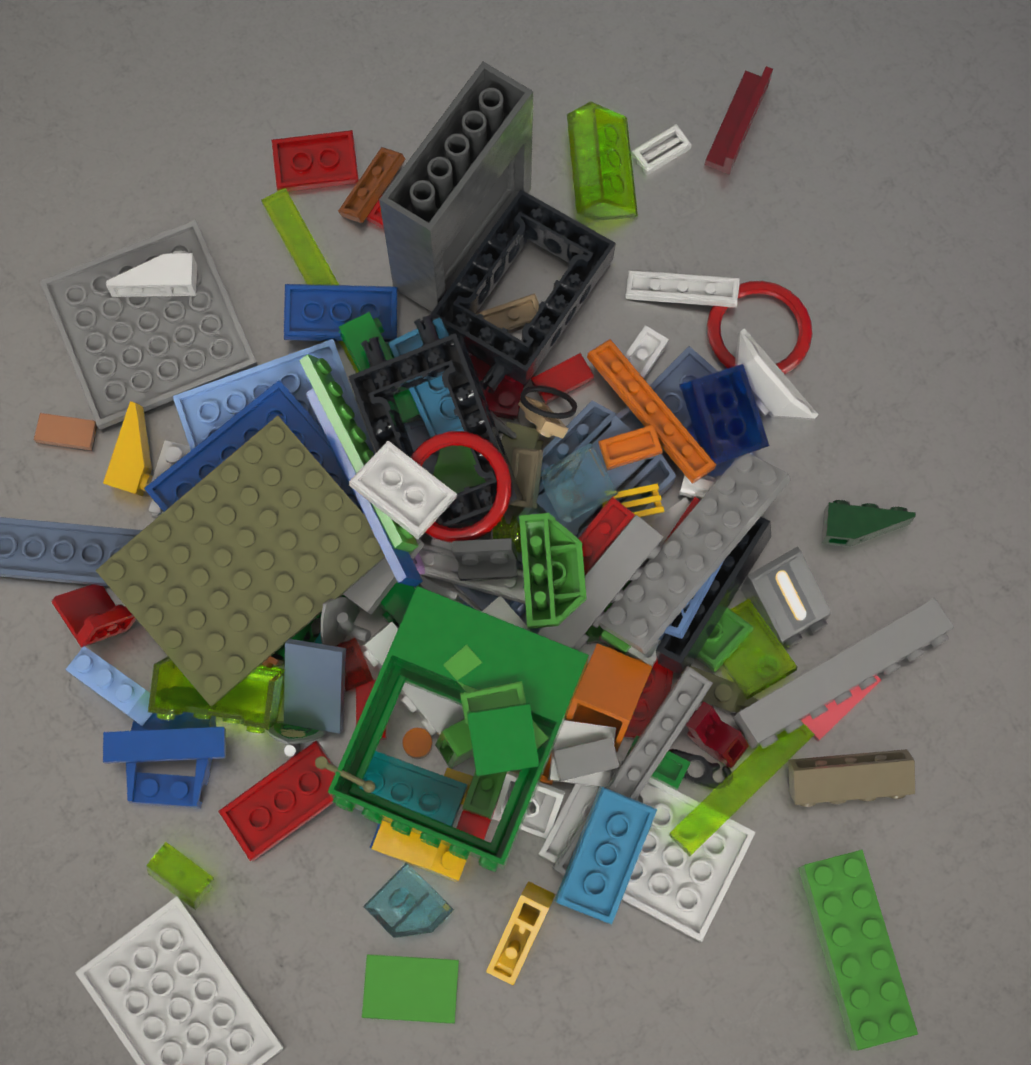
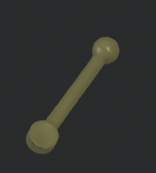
M323 756L315 760V765L318 769L326 768L334 773L338 771L341 773L340 776L362 786L367 793L375 790V783L373 781H364L344 770L341 772L337 770L338 767L328 763V760Z

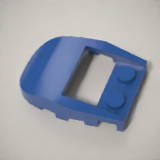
M161 687L149 692L161 703L143 726L133 720L131 731L216 727L214 706H210L195 689ZM212 759L196 760L195 777L136 772L137 762L126 763L127 800L129 803L201 809L202 802L199 799L203 785H207L209 781Z

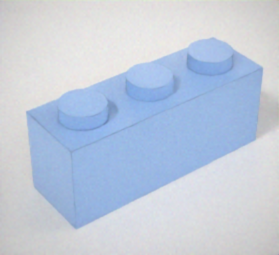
M85 646L65 669L141 726L144 725L161 703L146 689Z

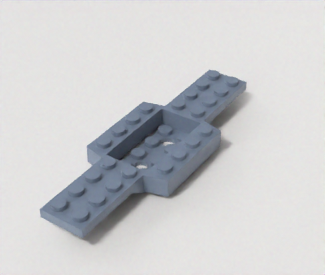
M688 346L656 378L650 387L683 426L688 429L730 387L731 382ZM591 401L566 426L568 431L564 438L556 436L543 449L539 494L536 502L537 508L525 507L520 515L550 513L556 521L579 538L584 530L578 535V529L602 505L600 496L614 493L647 459L651 462L622 491L658 483V492L662 496L675 483L676 474L663 457L665 453L663 448L662 454L607 471L598 441L643 428L644 425L628 406L617 414ZM577 489L581 491L584 496L582 502L579 504L570 503L566 497L570 490ZM648 492L616 500L623 503L651 497L652 493ZM654 503L627 509L631 512L649 509ZM518 516L497 539L512 538L517 554L522 556ZM453 583L480 611H483L499 597ZM503 598L508 605L512 601L510 599Z

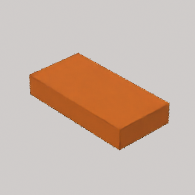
M654 424L598 441L607 471L662 454V448Z

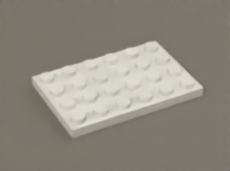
M618 760L619 767L622 764L620 760ZM618 768L611 769L610 780L612 779ZM650 777L636 801L656 808L657 812L622 900L693 939L702 942L756 832ZM575 784L539 852V856L554 864L556 863L590 812L599 787Z
M178 896L75 972L137 1065H263L284 1049L280 1040Z

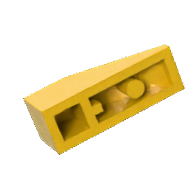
M130 401L103 484L143 496L144 488L151 483L153 478L150 475L152 466L143 406Z
M382 821L372 845V850L453 882L459 881L466 860L450 854V851H448L450 847L440 843L439 847L435 848L423 843L419 839V834L412 831L410 836L401 834L392 829L391 823Z
M528 881L486 970L487 973L514 985L556 894Z

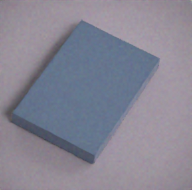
M288 639L285 642L284 724L338 734L342 732L344 723L346 648Z

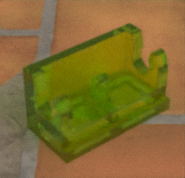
M167 842L164 843L146 865L149 876L174 895L180 897L182 901L194 910L201 904L203 895L206 892L209 893L212 889L214 877Z

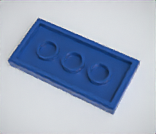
M285 284L284 340L328 341L333 339L334 341H343L339 334V326L370 312L372 318L378 317L383 326L384 333L381 335L384 341L390 342L397 338V287Z

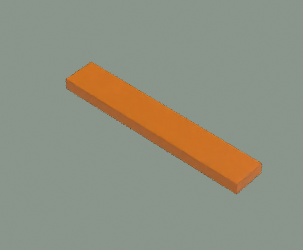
M611 339L588 352V360L644 427L654 424L661 447L692 484L715 469L716 463Z

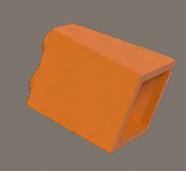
M597 643L573 697L566 720L616 727L614 747L615 751L618 752L652 666L640 659L629 657L611 647H605Z

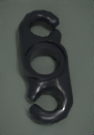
M678 749L668 750L689 762L698 761L703 765L704 774L701 777H692L686 771L683 778L688 782L715 790L727 788L731 784L733 776L728 766L722 767L725 779L722 782H716L713 779V773L720 769L718 763H711L703 756Z

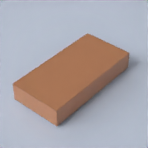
M40 413L34 440L36 443L92 451L97 425L93 420Z

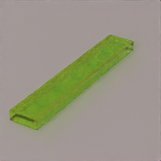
M803 723L800 728L789 734L786 730L777 734L778 740L763 749L760 745L669 833V836L691 857L815 734Z

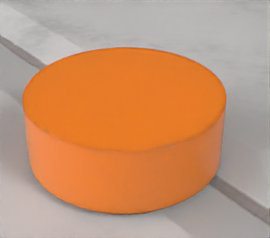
M423 728L410 729L406 732L402 741L406 754L415 759L426 757L433 746L431 735Z

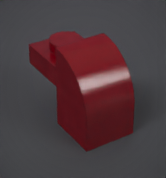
M705 702L694 711L686 724L689 729L688 737L714 759L731 769L749 747L742 733L723 722L713 706Z

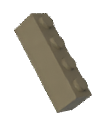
M907 749L788 760L789 793L795 805L811 807L821 802L842 804L846 800L855 799L873 801L877 797L901 799L906 795L915 794V760Z

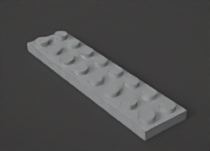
M742 451L661 546L662 550L654 559H650L644 566V571L639 578L633 580L623 591L624 596L620 600L615 601L604 613L603 618L598 621L600 627L641 653L646 654L711 574L716 571L791 481L789 474Z

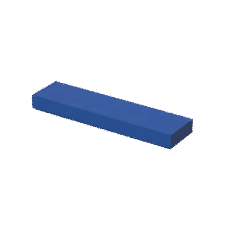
M225 727L103 732V763L105 764L226 758Z

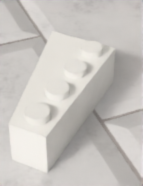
M393 622L387 623L360 646L365 651L363 655L373 667L378 666L380 670L398 631ZM404 683L401 694L404 696L401 699L402 702L412 713L415 711L419 713L423 718L420 722L421 725L431 736L435 733L440 736L443 730L465 718L463 706Z

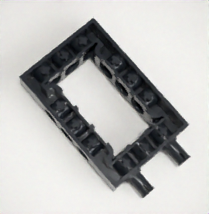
M520 190L431 312L432 320L441 318L449 336L455 333L462 336L468 353L491 366L483 379L480 380L483 390L490 387L488 393L493 394L505 375L526 386L612 262L616 243L527 192ZM530 240L567 261L569 264L567 271L560 281H555L553 291L546 301H541L539 304L538 312L532 321L526 323L523 327L522 339L520 340L509 334L508 329L504 327L501 329L485 320L482 314L476 315V312L526 242Z
M432 315L422 317L423 320L419 318L414 321L423 343L420 348L386 360L379 337H373L369 339V342L365 340L361 343L370 367L348 377L376 453L387 441H390L411 457L414 450L393 395L442 376L444 387L449 389L456 408L453 410L454 414L459 416L463 430L477 434L491 442L506 461L511 476V498L509 505L523 500L462 336L455 333L439 339ZM472 448L471 451L476 462L474 468L477 474L485 479L486 483L465 487L464 491L457 493L456 499L435 521L439 525L450 528L489 513L494 504L497 494L495 472L489 461ZM424 533L419 539H422L429 535Z

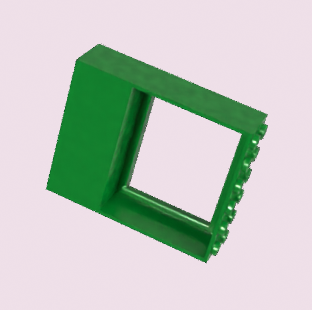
M417 586L337 770L341 772L344 770L362 780L364 779L404 683L462 706L460 693L465 691L458 682L480 690L522 681L526 703L530 702L532 720L549 738L548 741L537 749L539 767L520 770L491 843L375 794L367 793L360 789V785L340 776L341 773L336 771L328 793L333 798L332 802L337 807L349 812H353L354 808L362 810L361 814L364 815V818L381 824L383 820L391 823L390 826L393 830L401 834L410 836L411 831L420 835L419 839L423 843L438 848L440 843L450 847L448 850L450 854L467 860L469 855L479 859V866L496 872L497 868L504 870L570 709L573 697L587 667L589 655ZM465 645H468L482 663L459 680H456L443 664Z

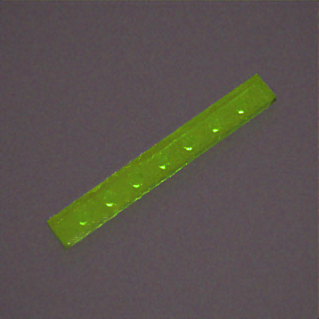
M286 188L261 199L262 205L305 283L309 285H339ZM338 341L354 372L358 373L359 371L344 342Z

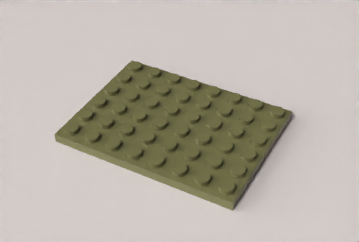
M277 415L95 571L210 706H214L285 645L288 639H292L322 613L323 603L330 599L335 600L343 595L385 558V555L365 515Z

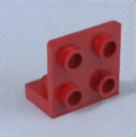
M91 584L55 596L51 601L80 647L126 632L136 620L126 606L122 604L116 606L105 588L100 585Z

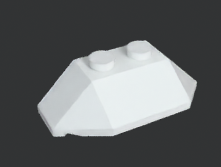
M744 328L737 335L734 375L738 378L735 381L738 387L745 394L748 392L752 394L756 399L754 405L764 416L768 413L770 417L813 420L819 416L816 410Z

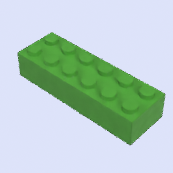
M863 849L799 867V873L851 1050L858 1051L918 1035Z

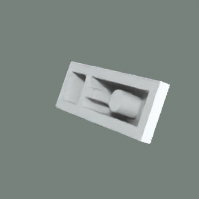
M186 251L162 254L107 280L106 286L112 297L196 296L197 263L193 253Z

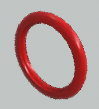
M766 281L741 283L739 285L738 299L750 294L770 295L789 306L796 317L799 331L797 343L793 351L785 359L776 363L785 375L801 363L810 348L813 333L809 313L796 295L776 283ZM713 306L707 321V337L711 349L718 360L729 370L735 372L736 358L728 351L721 336V322L728 307Z
M448 431L437 434L424 441L412 453L410 458L422 466L431 454L441 448L449 446L472 448L481 453L492 466L497 480V494L489 513L477 523L464 528H449L434 522L425 533L434 539L448 543L476 540L489 533L501 521L508 509L511 498V476L508 465L498 449L491 442L477 434L466 431Z

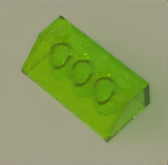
M590 101L567 114L577 214L595 221L634 218L638 216L627 117Z

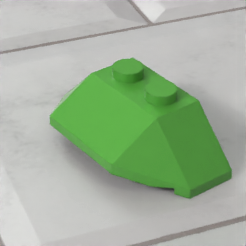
M550 513L520 515L527 629L559 626L587 600L582 542L556 521Z

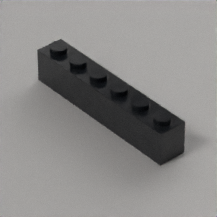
M760 517L726 557L683 638L665 634L656 649L658 664L678 675L682 674L686 666L691 667L770 540V520ZM681 612L671 626H679L683 618Z

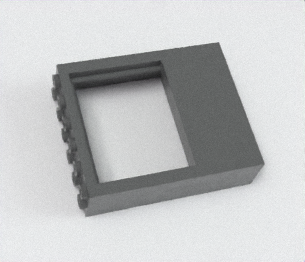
M482 61L379 199L393 287H397V291L431 312L518 192L523 190L529 193L531 190L533 91Z

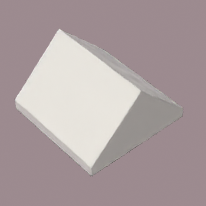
M511 771L507 772L492 819L500 821L519 774ZM539 782L521 830L547 839L555 824L565 791Z

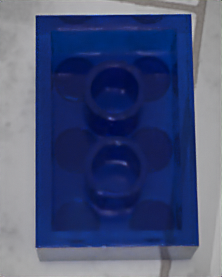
M743 364L680 384L697 441L716 464L770 446Z

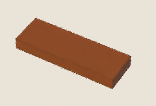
M381 147L338 210L340 215L344 218L363 223L406 160L403 154Z

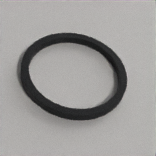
M531 386L521 392V403L538 415L554 419H564L576 413L577 403L575 400L560 390L546 386ZM531 392L555 394L568 401L572 409L564 413L544 411L530 404L525 396Z

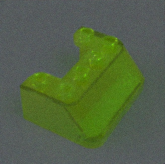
M167 656L154 663L148 712L157 713L156 717L164 720H174L175 715H181L184 712L194 713L193 717L198 719H211V716L223 717V722L241 723L247 726L246 731L265 733V730H269L278 720L284 696L285 669L279 667L268 668L260 665L214 706H210Z

